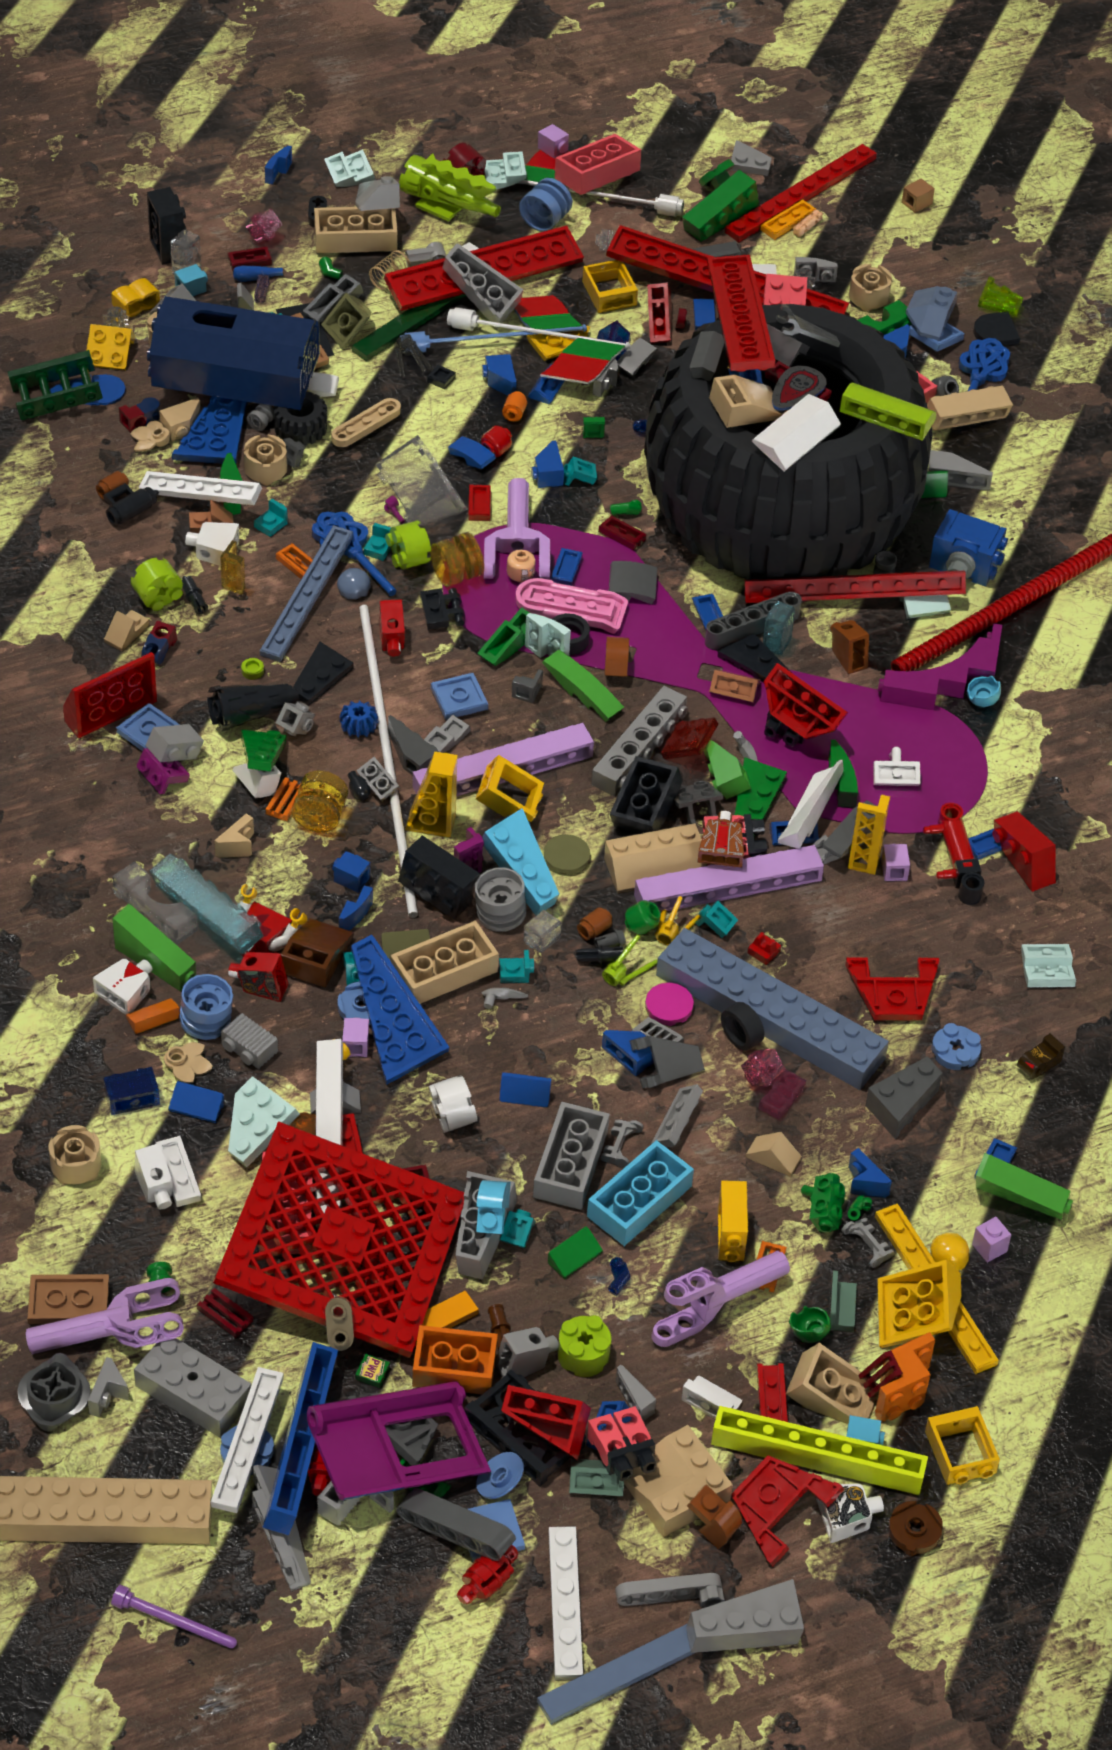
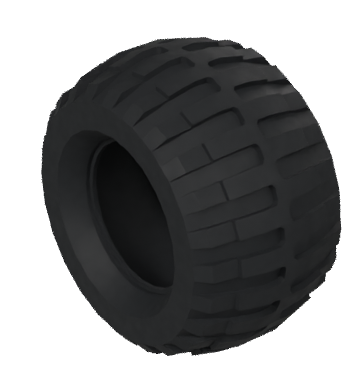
M781 304L762 305L768 325L782 331V327H792V323L782 324L776 320V315L783 317L787 313L781 310ZM786 304L794 315L837 336L840 342L839 347L801 333L789 335L810 347L806 355L801 352L798 353L791 367L808 366L824 375L826 378V388L832 391L831 397L826 402H829L841 425L785 472L752 442L757 435L774 421L727 428L709 399L714 378L730 376V365L725 343L715 374L710 382L703 378H692L689 367L700 333L715 331L723 335L719 317H717L715 322L700 326L693 332L691 339L683 340L676 354L667 365L663 377L659 378L652 394L649 416L646 423L644 453L653 496L657 495L660 512L664 514L672 534L680 536L682 544L692 554L705 557V561L717 569L734 572V575L748 580L847 575L850 569H861L871 564L875 555L881 551H886L892 545L894 539L903 531L924 493L933 437L932 427L923 441L850 416L840 412L842 395L848 385L853 382L927 409L928 407L925 402L924 390L919 384L918 373L912 363L905 360L904 351L895 343L884 339L882 332L857 321V318L826 308ZM761 370L762 383L770 386L774 391L776 384L765 378L767 370Z

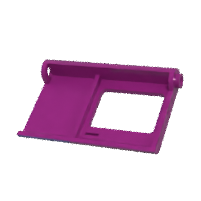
M455 1381L309 1406L307 1410L308 1425L339 1499L347 1500L490 1473V1467L462 1406L466 1397L463 1386H460ZM443 1415L451 1418L466 1456L408 1467L401 1465L385 1426Z

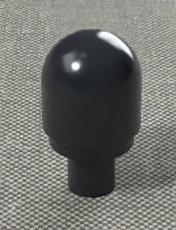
M356 771L349 772L347 775L350 780L349 789L357 800H366L371 794L367 781L361 776L358 777Z

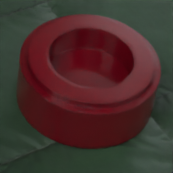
M679 308L675 328L684 329L687 316L686 309Z

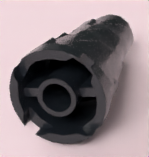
M288 684L267 686L231 685L222 687L218 685L209 688L208 693H213V696L207 697L210 719L213 725L219 724V727L216 728L218 732L227 731L248 721L281 711L285 703L296 704V701L299 700L298 690Z

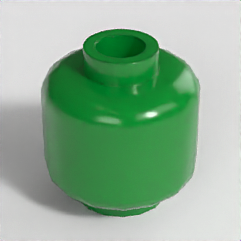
M641 900L626 910L625 925L630 931L638 935H644L659 925L660 910L655 903Z

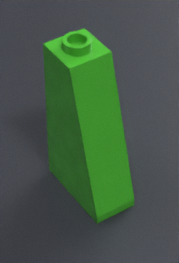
M128 904L113 917L115 949L136 963L143 959L147 960L153 968L151 973L180 992L189 979L197 976L196 962L132 905Z
M984 1153L976 1174L977 1189L1062 1220L1064 1213L1069 1214L1073 1204V1200L1070 1199V1190Z

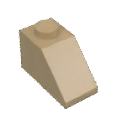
M199 398L160 410V422L163 424V427L169 430L171 442L186 437L190 432V427L200 414Z

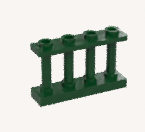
M87 350L8 371L13 392L19 391L22 400L16 403L20 420L102 399L99 382H92L89 372L95 371L90 351ZM81 374L84 385L71 388L69 377ZM60 380L63 390L50 393L48 383ZM40 385L42 396L30 399L28 388Z

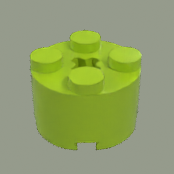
M416 520L394 526L390 529V533L385 535L387 545L391 546L392 563L395 568L400 567L404 570L430 562L431 557L427 558V552H431L430 541L425 528L418 526L421 523L420 521Z
M151 558L146 560L136 568L137 574L135 577H131V586L147 607L152 608L153 611L161 610L164 606L174 600H178L183 595L182 580L167 559L158 560L157 558Z
M596 1315L578 1316L565 1321L559 1333L558 1360L560 1365L566 1371L568 1369L579 1377H591L599 1374L610 1358L611 1333L608 1327Z

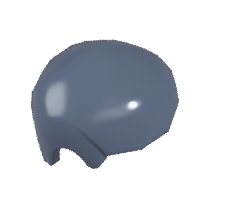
M349 568L339 576L337 588L343 597L358 599L367 596L369 589H371V582L365 571L359 568Z

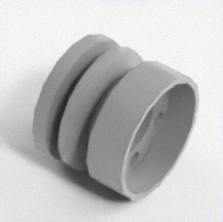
M493 868L485 871L478 877L475 882V899L477 902V917L480 923L493 931H508L522 924L526 917L525 884L521 875L508 868Z

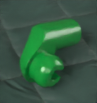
M324 256L320 259L319 267L324 276L337 280L342 278L343 271L333 268L332 260L329 257Z
M632 500L631 502L612 504L610 510L612 515H637L641 512L642 506L639 500Z
M864 1195L858 1196L848 1209V1217L851 1220H857L860 1217L861 1209L865 1211L871 1209L872 1199L866 1198Z

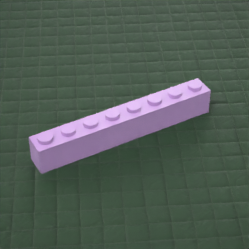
M580 723L459 758L457 763V797L479 790L486 766L498 755L533 775L593 757L594 741L585 725ZM427 768L413 772V789L416 795ZM500 777L498 785L508 781Z
M815 845L803 846L800 849L796 848L743 859L742 868L711 864L664 875L644 877L635 880L634 896L637 903L641 900L655 903L661 913L664 909L672 911L679 896L682 897L679 909L822 881L824 865Z

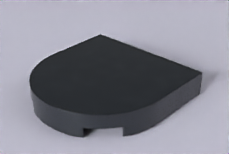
M1009 312L985 314L975 321L973 332L978 340L995 338L1003 346L1015 345L1020 342V337Z

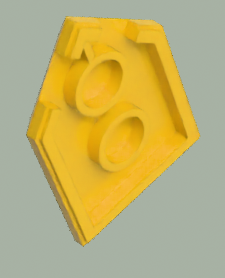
M587 326L586 332L581 330L558 333L587 337L590 326ZM545 334L526 335L528 342L544 361L559 356L567 346L575 341V339Z

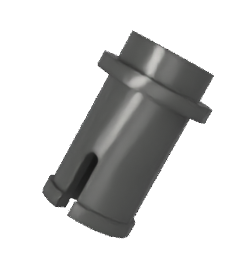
M614 929L612 933L595 937L594 943L596 948H599V945L603 947H619L626 943V939L622 930Z

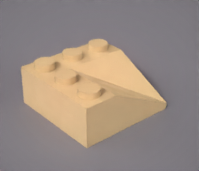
M689 1425L669 1434L655 1445V1458L657 1461L655 1471L646 1474L643 1473L639 1466L633 1468V1476L630 1479L624 1480L627 1489L663 1538L699 1519L687 1507V1504L704 1485L707 1484L725 1503L731 1500L733 1487L731 1481Z

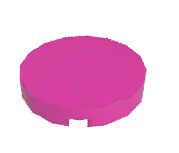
M661 983L652 987L647 993L645 1008L649 1013V1017L662 1025L672 1026L678 1022L683 1023L692 1015L694 1005L692 994L679 984Z

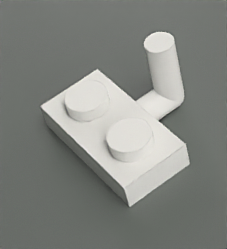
M897 746L889 754V758L892 761L873 762V785H920V762L901 761V749Z

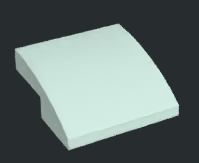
M363 150L346 157L343 152L324 159L336 187L355 186L360 183L376 180Z
M523 152L503 153V159L486 160L484 170L486 181L493 184L496 189H501L526 179Z
M947 595L899 597L900 602L904 604L907 619L947 614L951 611Z
M533 613L526 615L525 647L540 658L546 654L550 656L557 650H561L569 656L570 629L541 615Z
M1022 944V961L1027 987H1075L1076 978L1072 968L1073 956L1069 944Z

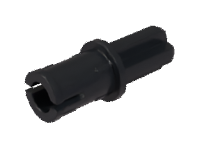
M183 576L182 587L186 593V599L191 602L196 614H203L200 606L206 612L208 605L202 596V590L197 587L191 576Z
M599 945V948L577 949L576 959L578 962L599 961L600 964L616 961L624 951V946L603 947Z

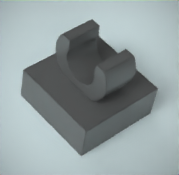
M286 438L283 441L287 449V464L293 468L299 467L306 446L299 441L295 442L291 438Z

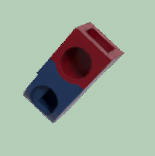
M145 398L141 403L130 408L127 405L119 407L120 423L130 433L137 427H146L150 421H158L160 419V402L156 398Z
M157 620L146 639L141 657L152 652L155 663L160 665L169 648L174 646L178 640L176 626ZM161 629L167 630L168 633H163Z

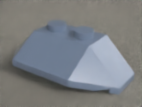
M939 286L915 291L906 309V315L917 328L916 331L920 336L939 341L955 307L957 292L948 287Z

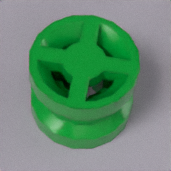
M155 1262L146 1269L147 1277L150 1279L148 1282L172 1278V1266L170 1263ZM165 1287L161 1290V1293L168 1292L173 1287Z

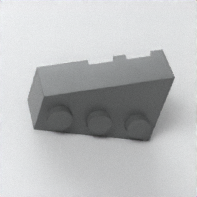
M927 1056L869 1087L866 1107L896 1139L906 1124L909 1125L915 1114L920 1109L922 1110L939 1091L942 1072Z

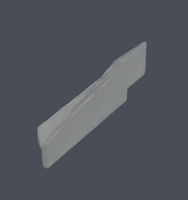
M255 1465L252 1468L253 1481L257 1491L252 1492L253 1508L263 1527L277 1469ZM294 1521L289 1535L263 1528L290 1591L310 1585L311 1580L296 1521Z

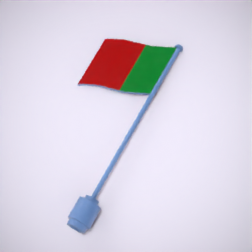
M553 295L521 298L520 303L514 309L522 323L528 328L552 332L581 330L586 332L587 326L585 324L581 325L576 321L564 304ZM421 331L404 333V335L399 336L401 352L410 354L426 352V348H430V343L534 335L539 333L520 331L430 339L429 335H425V332Z

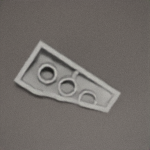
M390 176L381 177V180L360 183L355 206L360 211L400 208L399 183Z

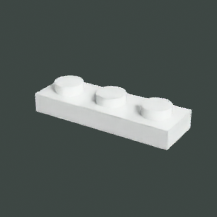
M177 1136L156 1142V1144L160 1143L172 1178V1195L176 1206L180 1207L201 1201V1193L181 1137Z

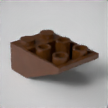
M309 918L290 937L281 953L286 975L326 988L343 957V952L349 946L354 932Z

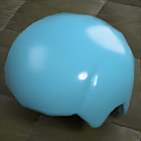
M993 676L974 678L967 687V697L974 705L983 708L994 705L1001 695L1000 681L997 682Z

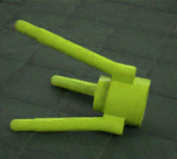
M636 935L616 961H611L602 972L603 979L609 985L616 986L619 983L621 986H624L632 978L657 965V960H654L626 976L627 969L622 961L639 940V935Z

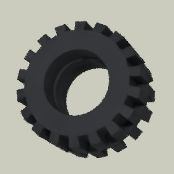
M307 392L301 410L274 406V429L276 435H279V438L282 440L291 438L305 446L309 443H316V440L320 441L322 436H325L327 430V405L325 401L320 399V396L317 394L313 395L312 392Z

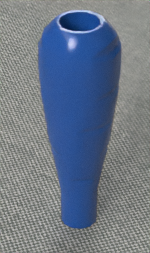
M238 266L233 269V277L237 282L283 276L282 267Z

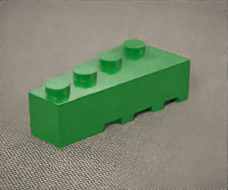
M738 170L682 217L684 230L702 242L724 229L725 226L759 206L756 181L741 170Z

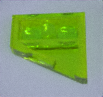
M989 276L980 296L978 307L997 312H1009L1010 315L1017 317L1023 303V297L1012 292L1005 285L1001 288L994 283L995 279Z

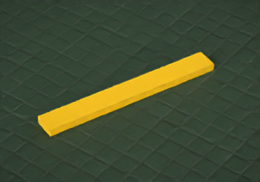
M898 1203L875 1212L876 1220L908 1270L935 1263V1260ZM960 1301L952 1330L948 1331L973 1372L978 1374L997 1366L999 1360Z

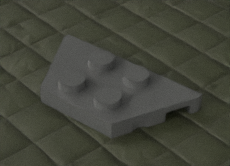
M355 1395L349 1396V1397L347 1398V1400H349V1399H355L356 1396H355ZM432 1418L387 1425L385 1428L395 1451L413 1466L419 1465L436 1433L438 1424Z

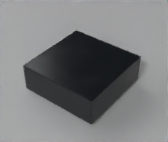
M437 365L427 376V382L445 390L456 378V372Z

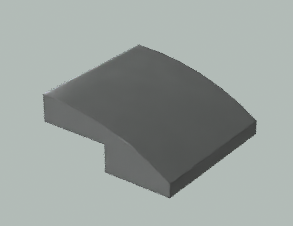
M631 561L611 562L608 591L625 597L628 602L631 597L649 604L654 602L657 567Z

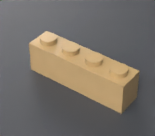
M1003 385L990 386L979 390L972 389L962 393L955 392L944 396H934L929 399L927 404L928 409L936 411V420L932 425L934 431L1007 418L1013 406Z

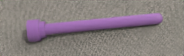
M120 1584L114 1592L111 1601L112 1606L119 1609H129V1607H132L228 1648H234L237 1645V1640L234 1637L137 1598L135 1593L131 1592V1589Z

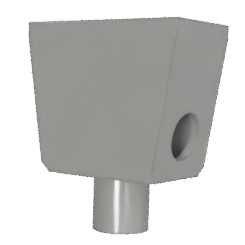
M538 1327L504 1334L495 1366L502 1378L510 1369L517 1375L520 1374L526 1377L545 1367L548 1354L558 1350V1340L554 1335L545 1338Z

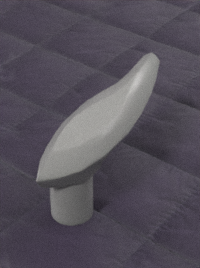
M736 731L733 737L738 744L742 756L758 762L756 752L751 743L746 740L741 731Z
M490 988L482 992L486 996L483 1006L487 1009L493 1008L495 999L528 998V994L509 988Z

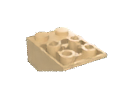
M737 375L716 377L713 380L709 399L727 428L774 421L785 413V410L778 411L773 408V390L770 386Z

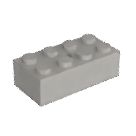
M561 1102L534 1179L533 1198L582 1210L608 1133L609 1113Z
M177 1338L156 1343L134 1368L136 1387L219 1438L222 1437L242 1413L252 1386L250 1382Z

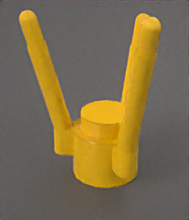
M681 896L678 897L668 921L665 922L667 910L661 911L660 922L655 932L656 939L667 946L680 933L678 925L673 921L682 901ZM696 915L684 928L690 930L700 919V916Z

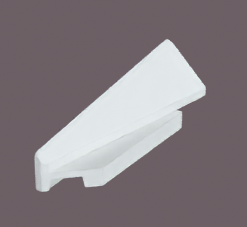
M839 760L834 767L813 775L787 828L779 837L778 843L800 849L805 838L810 837L844 771L843 760Z

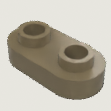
M338 1296L328 1301L325 1308L328 1343L332 1348L342 1351L352 1345L354 1327L351 1303L346 1298ZM341 1307L343 1314L340 1316L335 1315L333 1312L334 1308ZM338 1333H342L346 1339L339 1342L335 1336Z

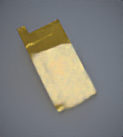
M232 540L220 556L221 584L224 589L242 594L245 590L244 557L237 555V542Z

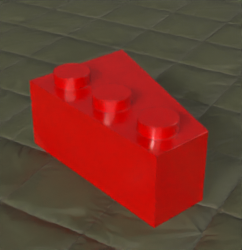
M1018 811L994 819V830L992 832L994 840L997 843H1001L1002 851L1031 892L1056 883V845Z

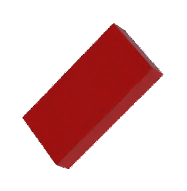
M469 485L468 520L490 521L491 485Z

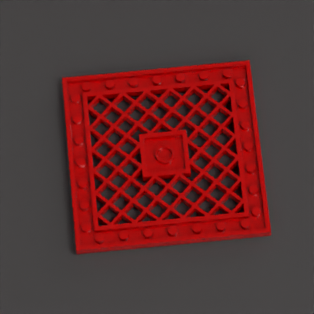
M278 1121L213 1283L326 1326V1305L330 1299L334 1298L330 1289L339 1287L343 1294L340 1297L346 1298L352 1306L354 1337L410 1358L418 1337L419 1325L423 1323L463 1209L464 1192ZM304 1162L307 1169L299 1171L296 1164ZM287 1167L290 1169L292 1174L285 1175ZM328 1171L331 1178L323 1180L320 1173ZM312 1176L316 1183L307 1185L304 1178ZM352 1180L355 1187L347 1189L343 1182ZM296 1181L300 1188L292 1190L288 1183ZM336 1185L339 1192L331 1194L328 1187ZM281 1186L284 1193L277 1195L279 1187ZM375 1189L379 1196L371 1198L367 1191ZM320 1190L324 1197L315 1199L312 1192ZM360 1194L363 1201L355 1203L352 1196ZM305 1195L308 1202L300 1204L296 1197ZM399 1198L403 1205L395 1207L391 1200ZM344 1199L348 1206L339 1208L336 1201ZM289 1200L292 1207L284 1210L280 1202ZM384 1203L387 1210L379 1212L376 1205ZM328 1204L329 1206H327L324 1213L320 1206ZM273 1205L274 1209L276 1210V1213L269 1215V1212ZM423 1207L426 1214L418 1216L415 1209ZM368 1208L371 1216L364 1218L360 1210ZM313 1209L316 1217L308 1219L305 1211ZM407 1212L411 1219L403 1221L399 1214ZM297 1214L301 1222L292 1224L289 1216ZM392 1217L395 1225L388 1227L384 1219ZM281 1219L285 1227L276 1229L273 1222ZM431 1221L427 1230L423 1223ZM376 1222L380 1230L373 1232V1229L375 1227V1224L373 1223ZM320 1224L319 1229L316 1233L313 1226ZM265 1225L269 1232L261 1234ZM416 1226L420 1234L412 1236L408 1228ZM305 1229L309 1236L300 1238L297 1231ZM400 1231L404 1239L396 1241L393 1233ZM289 1234L293 1241L285 1244L281 1236ZM385 1237L388 1244L380 1246L377 1239ZM273 1239L277 1247L268 1249L265 1242ZM423 1241V1244H422V1247H421V1250H420L419 1247H418V1245H417L416 1243ZM313 1243L310 1250L311 1253H309L305 1246ZM368 1243H370L373 1249L366 1251ZM257 1245L261 1252L253 1254ZM409 1246L412 1254L405 1256L401 1248ZM298 1249L301 1256L293 1258L289 1251ZM393 1251L397 1259L389 1261L385 1253ZM282 1254L285 1261L277 1264L273 1256ZM377 1256L381 1264L373 1266L370 1258ZM322 1258L325 1266L317 1268L313 1260ZM265 1259L269 1267L260 1269L257 1261ZM416 1261L415 1267L413 1269L410 1265V1262ZM362 1262L365 1270L358 1272L357 1269H359ZM306 1263L310 1271L301 1273L298 1265ZM402 1266L405 1273L397 1275L394 1268ZM346 1267L350 1275L342 1277L338 1269ZM290 1268L294 1276L285 1279L281 1271ZM386 1271L390 1279L382 1281L378 1273ZM330 1272L334 1280L325 1282L322 1275ZM370 1276L374 1284L366 1286L362 1279ZM314 1278L318 1285L310 1288L306 1280ZM410 1280L407 1289H405L402 1282ZM355 1282L358 1289L350 1292L346 1284ZM394 1285L398 1293L390 1295L386 1288ZM379 1291L383 1299L374 1301L370 1293ZM363 1296L367 1304L358 1306L355 1298ZM402 1300L400 1309H398L395 1302ZM387 1305L391 1314L383 1316L379 1308ZM336 1307L333 1312L335 1315L340 1316L343 1314V1309Z

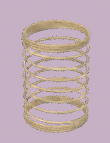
M395 250L387 256L388 262L391 267H394L395 271L400 269L392 258L394 257V252L402 254L408 263V267H411L408 257L399 250ZM387 257L381 260V262L372 267L369 271L370 280L377 288L381 290L387 289L388 286L386 288L378 286L375 283L376 280H373L374 277L371 274L372 269L374 268V272L375 269H377V271L380 270L385 276L386 273L381 269V266L384 267V265H381V263H384L382 261H387Z

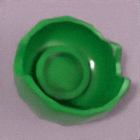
M804 1306L799 1314L792 1312L790 1315L789 1324L795 1337L804 1343L820 1341L831 1329V1319L827 1311L819 1307L809 1308Z

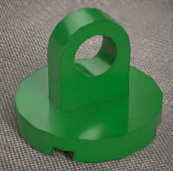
M728 159L719 164L716 169L707 172L699 179L701 187L704 188L712 183L715 189L730 178L728 172L735 166L734 162Z

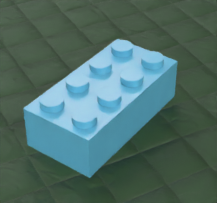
M656 1140L588 1199L587 1217L625 1246L692 1187L694 1169Z

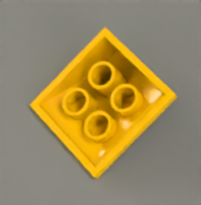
M947 1259L878 1278L879 1347L886 1348L909 1342L928 1332L935 1335L952 1330L962 1296L961 1273Z

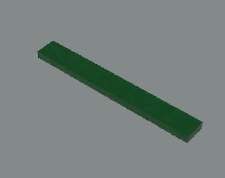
M466 294L410 308L352 345V351L365 361H368L397 342L400 335L414 331L466 297Z

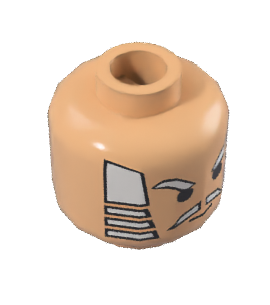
M527 550L511 552L507 559L508 576L517 582L531 579L535 573L536 560L534 555Z

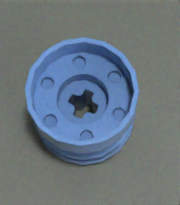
M544 178L522 198L519 203V210L522 218L531 228L544 232L551 230L571 210L573 200L566 186L560 181L553 178Z
M202 974L189 979L185 983L181 993L179 1019L181 1027L187 1034L202 1040L216 1039L221 1036V1031L230 1024L233 992L226 980L216 975Z

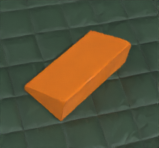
M170 998L126 1014V1018L134 1033L138 1034L179 1019L180 1007Z

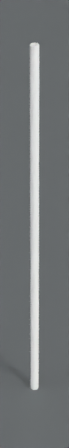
M361 605L359 610L374 703L378 716L384 766L396 781L369 610L367 605ZM397 789L389 797L400 865L402 867L407 844ZM404 887L408 915L410 918H415L418 916L415 893Z

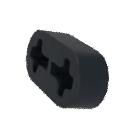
M313 196L309 200L308 223L313 228L314 208H327V199L323 196Z

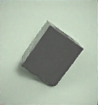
M538 670L534 679L515 676L512 681V697L533 703L542 687L543 671Z

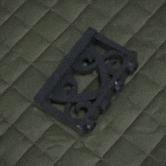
M510 1369L502 1379L477 1400H472L465 1406V1413L472 1428L501 1453H516L523 1461V1473L540 1487L552 1473L572 1456L558 1447L550 1445L542 1437L539 1439L527 1435L515 1438L512 1435L514 1420L501 1411L503 1406L501 1395L507 1391L508 1385L529 1390L534 1389L522 1375H517ZM495 1400L498 1407L484 1411ZM503 1417L508 1421V1426L505 1428L499 1424V1422L505 1423ZM585 1434L580 1450H582L585 1447ZM532 1443V1449L529 1450L524 1444ZM547 1451L555 1454L547 1463L542 1462Z

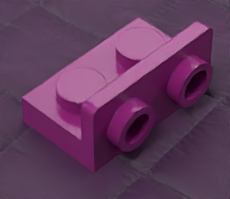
M148 748L143 749L137 763L139 771L159 794H165L169 784L184 783L190 777V774L179 761L160 763Z
M472 827L466 829V841H462L454 846V857L478 873L482 872V861L484 860L482 855L484 840L482 836L476 833Z

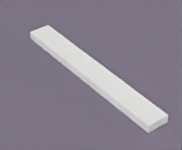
M341 1039L317 1041L316 1136L342 1145L343 1042ZM328 1171L320 1173L323 1180L331 1178ZM336 1185L328 1187L331 1194L339 1192ZM320 1190L315 1191V1199L324 1197ZM342 1200L336 1201L339 1208H342ZM328 1204L320 1206L324 1213L327 1206H329Z

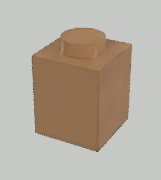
M921 178L904 187L902 203L916 213L933 203L935 188Z

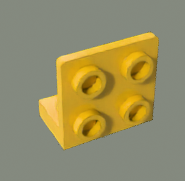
M90 324L87 350L90 351L93 365L95 367L126 370L130 344L135 342V334L129 328Z

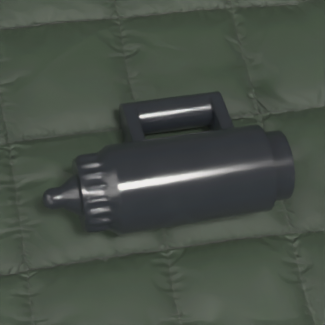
M124 483L103 495V498L109 505V509L106 510L108 520L113 525H121L150 509L157 502L156 495L159 494V491L146 487L133 492ZM124 493L128 495L117 502L113 500Z

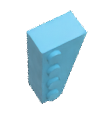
M522 808L485 831L483 840L485 849L500 868H508L521 875L525 884L526 903L537 916L555 905L559 892Z

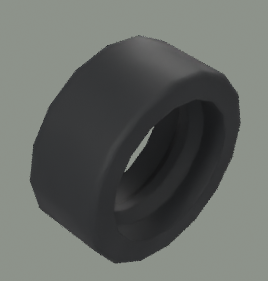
M565 613L557 615L552 619L568 629L575 630L581 634L578 638L570 639L569 655L579 654L586 649L589 644L590 626L584 618L576 614Z
M737 1002L721 1013L722 1028L730 1042L738 1049L747 1051L764 1040L763 1024L757 1013L748 1004Z

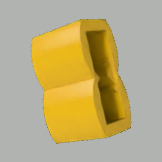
M141 278L132 282L129 286H121L111 293L112 305L125 318L136 316L142 310L154 308L160 301V291L146 278Z

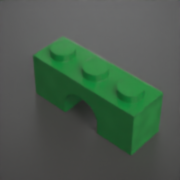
M900 300L883 307L882 321H875L868 315L857 320L877 329L883 335L907 324L909 326L912 325L906 315L907 306Z

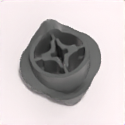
M62 1353L53 1355L49 1360L26 1373L18 1385V1400L21 1406L27 1411L31 1419L42 1430L47 1432L55 1430L59 1425L82 1412L88 1405V1399L91 1394L87 1378L68 1356Z

